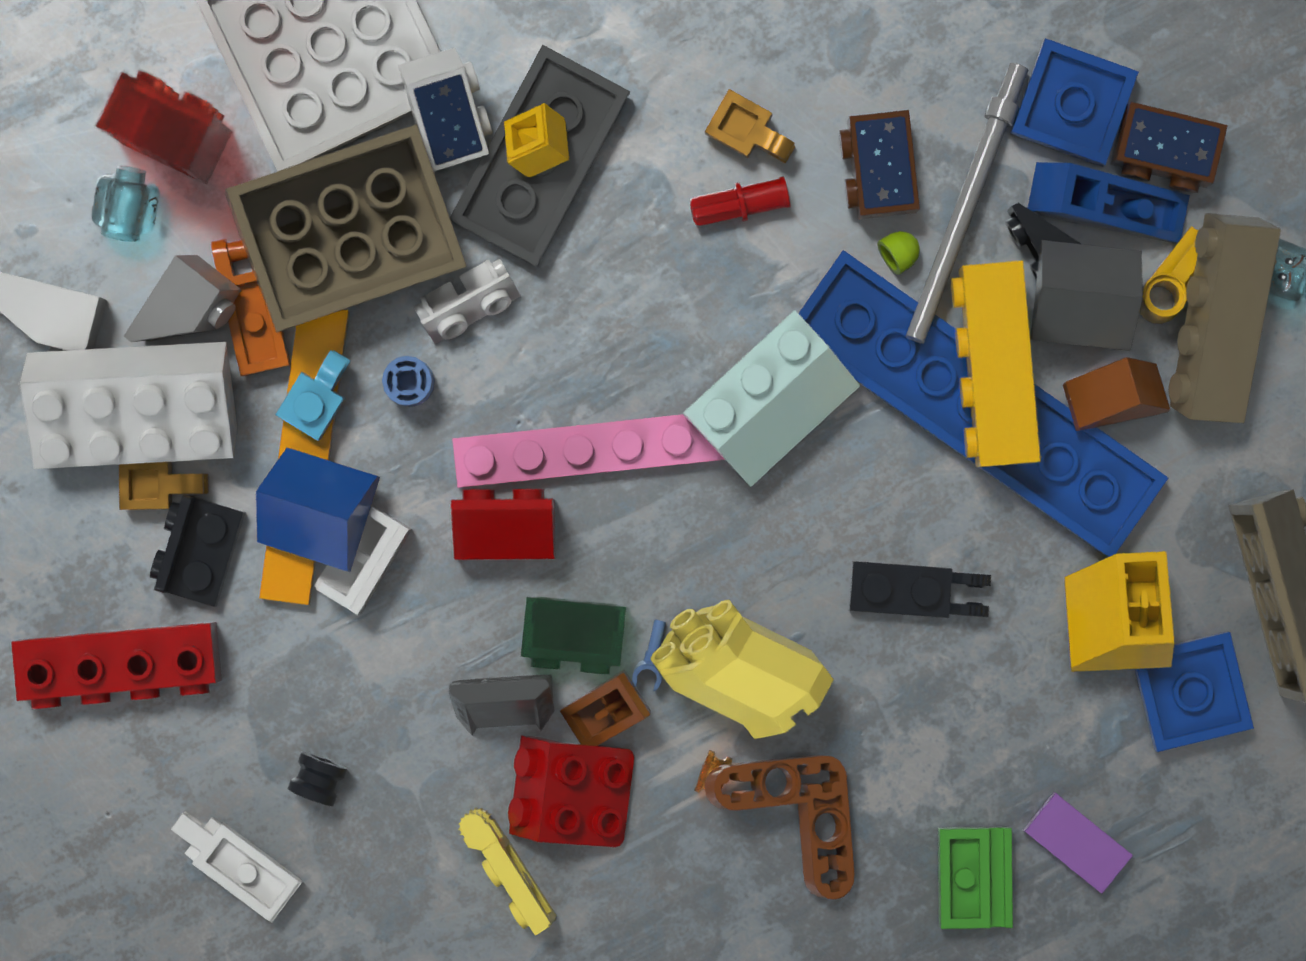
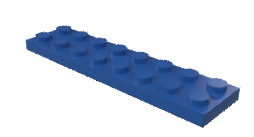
M842 250L798 314L830 347L860 385L975 464V457L967 458L965 452L964 428L972 427L971 407L962 408L960 378L968 377L966 357L958 358L956 328L935 314L924 343L908 339L906 333L918 302ZM1034 384L1041 462L979 468L1108 558L1117 553L1169 477L1097 427L1076 431L1070 408Z

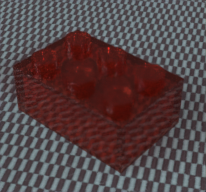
M139 69L136 77L121 72L95 127L116 142L207 185L232 134V131L222 123L225 116L219 113L218 109L212 107L211 103L185 91L182 99H179L180 94L173 91L172 87L166 85L165 81Z

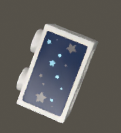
M454 47L398 65L415 125L417 124L433 172L489 154L484 136L492 134V129L484 106L476 107L472 93L479 91L480 87L471 61L463 64Z

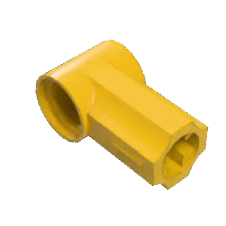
M1192 226L1143 286V299L1139 313L1145 320L1151 323L1163 324L1170 322L1187 302L1186 289L1190 278L1194 276L1197 260L1195 240L1199 231ZM1156 287H1163L1169 290L1174 298L1173 308L1168 310L1156 308L1151 303L1150 290Z

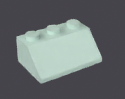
M794 310L683 412V415L751 487L856 391L860 385L830 347Z

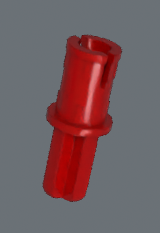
M784 177L742 187L740 182L734 184L735 188L693 197L690 200L692 218L697 226L739 217L744 222L748 221V215L791 207Z

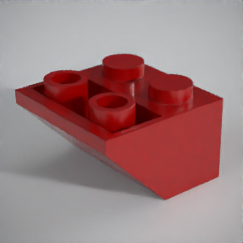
M463 489L462 499L451 500L454 560L555 559V499H544V489H513V499H495V490Z

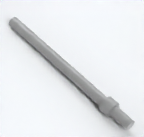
M1010 63L998 96L992 97L985 113V118L988 120L906 333V337L912 341L924 343L1005 130L1007 127L1013 126L1019 110L1016 102L1028 73V69L1023 65Z

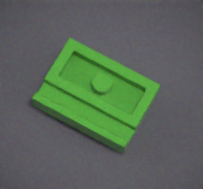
M1011 827L938 828L939 927L941 929L1013 928Z

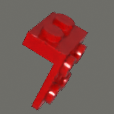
M521 736L520 747L514 759L516 773L514 795L508 807L509 834L543 843L619 847L625 838L634 765L633 752L626 748L562 743L540 737Z

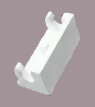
M371 505L351 572L327 565L314 587L357 615L362 614L412 529Z

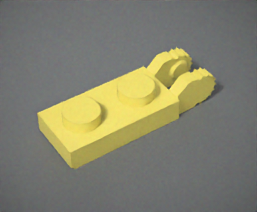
M477 807L474 810L471 809L469 813L465 814V817L460 818L461 822L458 823L460 825L458 829L461 832L460 835L464 836L463 840L468 848L480 850L486 860L482 861V866L487 876L496 887L503 885L513 900L509 903V909L513 917L523 929L530 927L536 936L550 927L556 920L555 917L557 915L506 835H504L495 819H491V814L487 812L488 810L477 809Z

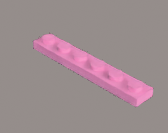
M683 414L452 438L457 488L725 460Z

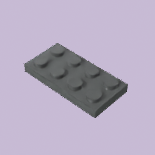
M542 44L487 147L489 154L482 156L450 216L451 222L538 267L628 99L630 91ZM545 103L565 119L569 160L535 176L527 177L507 163L504 121Z

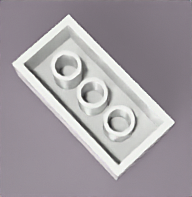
M227 342L30 352L26 355L20 388L34 469L227 459L234 456L237 420Z

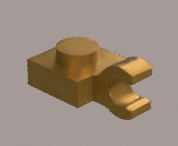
M730 89L727 91L705 130V135L746 158H749L754 147L757 146L770 156L786 164L795 149V142L766 127L773 116L770 111Z
M172 462L119 464V510L169 509L172 504V494H209L208 474H172Z

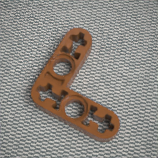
M807 755L724 764L715 767L708 774L705 780L706 797L712 805L719 809L738 811L798 804L803 875L806 887L813 895L826 899H839L850 892L854 884L855 874L847 775L844 766L838 759L833 756ZM778 768L785 774L786 787L779 796L774 797L767 791L765 781L768 773ZM821 770L829 771V781L822 782V786L814 783L801 784L800 775L818 774ZM729 779L739 782L751 781L752 790L734 791L730 797L728 794H722L721 786L728 783ZM824 813L830 814L836 825L833 836L826 841L819 839L815 832V823L818 817ZM818 848L836 849L837 854L818 855ZM829 869L837 870V879L831 880L830 884L821 882V874L828 872Z

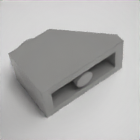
M175 255L124 334V337L130 342L154 341L221 328L232 317L235 311L233 303L241 289L200 256Z

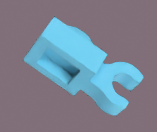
M330 350L315 379L304 372L300 373L275 415L315 440L320 441L345 400V397L333 390L351 360L335 350Z

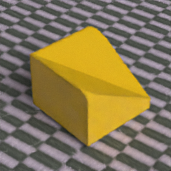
M543 103L504 121L507 163L525 176H535L569 160L565 119L547 104Z

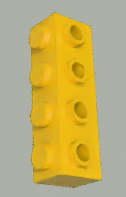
M1023 260L963 265L959 268V277L951 278V294L953 307H962L964 327L955 329L958 358L966 357L968 377L960 378L962 408L971 407L972 427L964 428L966 457H975L976 467L1041 462Z

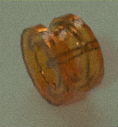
M709 749L694 791L700 793L702 790H705V780L708 774L715 767L731 764L733 758L726 756L724 759H718L715 756V751Z

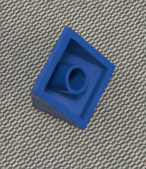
M286 448L256 490L257 542L351 572L380 477Z

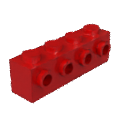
M217 622L11 641L16 700H31V709L62 706L61 697L79 695L81 705L111 702L110 693L130 691V700L159 698L160 688L178 686L180 696L210 693L209 684L222 681Z

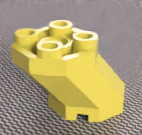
M730 600L721 601L714 606L702 608L697 612L694 609L682 611L672 620L670 624L672 631L667 634L661 646L651 656L652 663L673 691L744 725L754 739L786 733L796 725L791 718L793 715L803 709L808 716L820 707L834 681L812 650L741 616Z

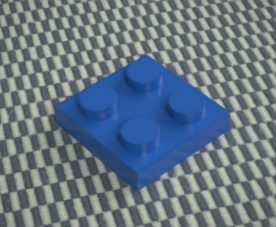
M1045 38L1010 134L1104 167L1139 71Z
M1226 631L1174 644L1172 667L1135 669L1156 752L1254 729L1230 632Z

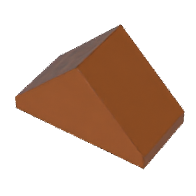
M1125 357L1068 380L1063 384L1076 431L1159 415L1170 411L1156 363Z
M625 669L560 710L580 744L595 746L602 744L651 715V710L634 686Z

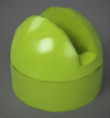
M904 231L893 232L877 242L878 250L883 260L897 275L911 268L919 257L920 246L918 240L911 233Z

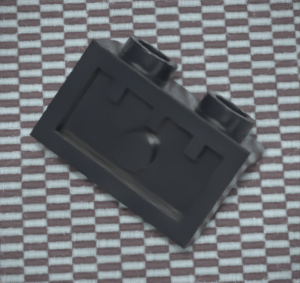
M183 495L180 503L172 502L164 526V530L171 532L166 551L158 549L150 571V578L157 579L154 590L217 607L245 512L191 495Z

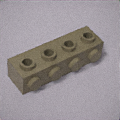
M1205 213L1203 227L1197 233L1195 240L1197 253L1195 271L1186 289L1188 302L1185 325L1179 330L1177 339L1179 350L1177 369L1170 379L1168 389L1171 400L1170 407L1190 420L1245 422L1281 228L1261 218Z

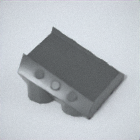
M552 674L452 681L449 684L448 693L456 718L472 736L477 728L536 724L542 731L555 711Z

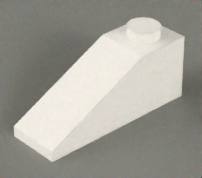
M0 272V312L36 343L50 346L49 351L95 348L106 299Z

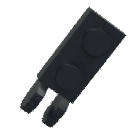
M853 561L849 611L949 618V614L988 617L989 606L979 602H966L965 604L950 603L951 583L984 588L985 586H991V575L952 572V568Z

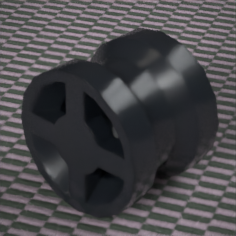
M302 751L298 760L301 767L297 777L291 779L287 789L311 801L334 806L337 798L335 787L339 780L344 779L348 768L327 758Z

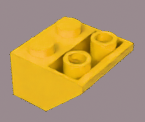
M1166 551L1114 554L1064 577L1071 672L1172 667L1174 632Z

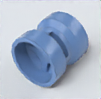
M402 356L394 359L387 365L383 372L382 384L384 392L392 401L402 406L414 407L421 405L429 399L434 391L435 379L432 370L426 363L416 357Z

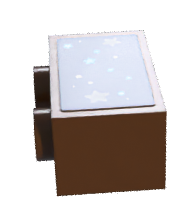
M1130 102L1126 106L1120 123L1110 165L1122 167L1121 175L1131 179L1150 181L1151 175L1170 179L1169 187L1198 193L1200 186L1207 188L1214 183L1228 125Z
M909 110L849 116L847 120L848 129L839 130L842 160L851 159L853 178L845 179L847 208H856L858 219L917 213L920 210Z

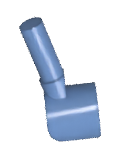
M654 620L644 660L636 664L633 671L632 682L635 687L637 686L638 674L645 669L652 670L657 676L653 691L660 687L663 676L652 663L651 656L662 644L666 626L664 621Z

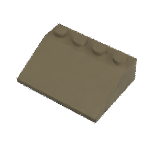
M417 124L227 188L225 191L240 239L276 333L467 267Z
M1294 489L1234 503L1228 505L1279 695L1306 703V533L1304 529L1306 526V503L1303 497L1296 498Z

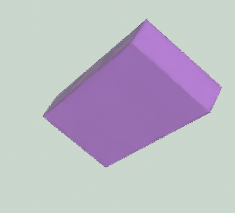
M1055 792L1052 793L1023 829L1101 894L1133 856Z

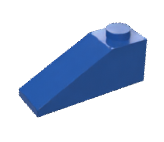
M1036 162L1027 208L1036 214L1067 222L1178 243L1182 237L1190 195L1073 163Z

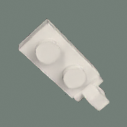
M184 811L171 828L173 832L191 844L185 854L193 860L192 864L271 923L303 882L226 823H221L213 817L205 825L193 815Z

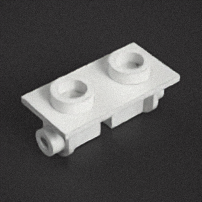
M488 259L460 275L459 277L467 290L460 295L457 294L451 281L420 297L422 302L414 306V309L435 344L444 339L448 340L458 337L466 331L470 324L487 315L501 313L509 307L513 300L521 297L501 259L493 263Z

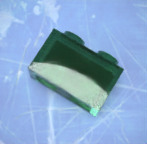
M528 595L526 598L521 657L531 658V667L560 669L561 661L581 663L580 672L610 674V666L620 667L627 605Z

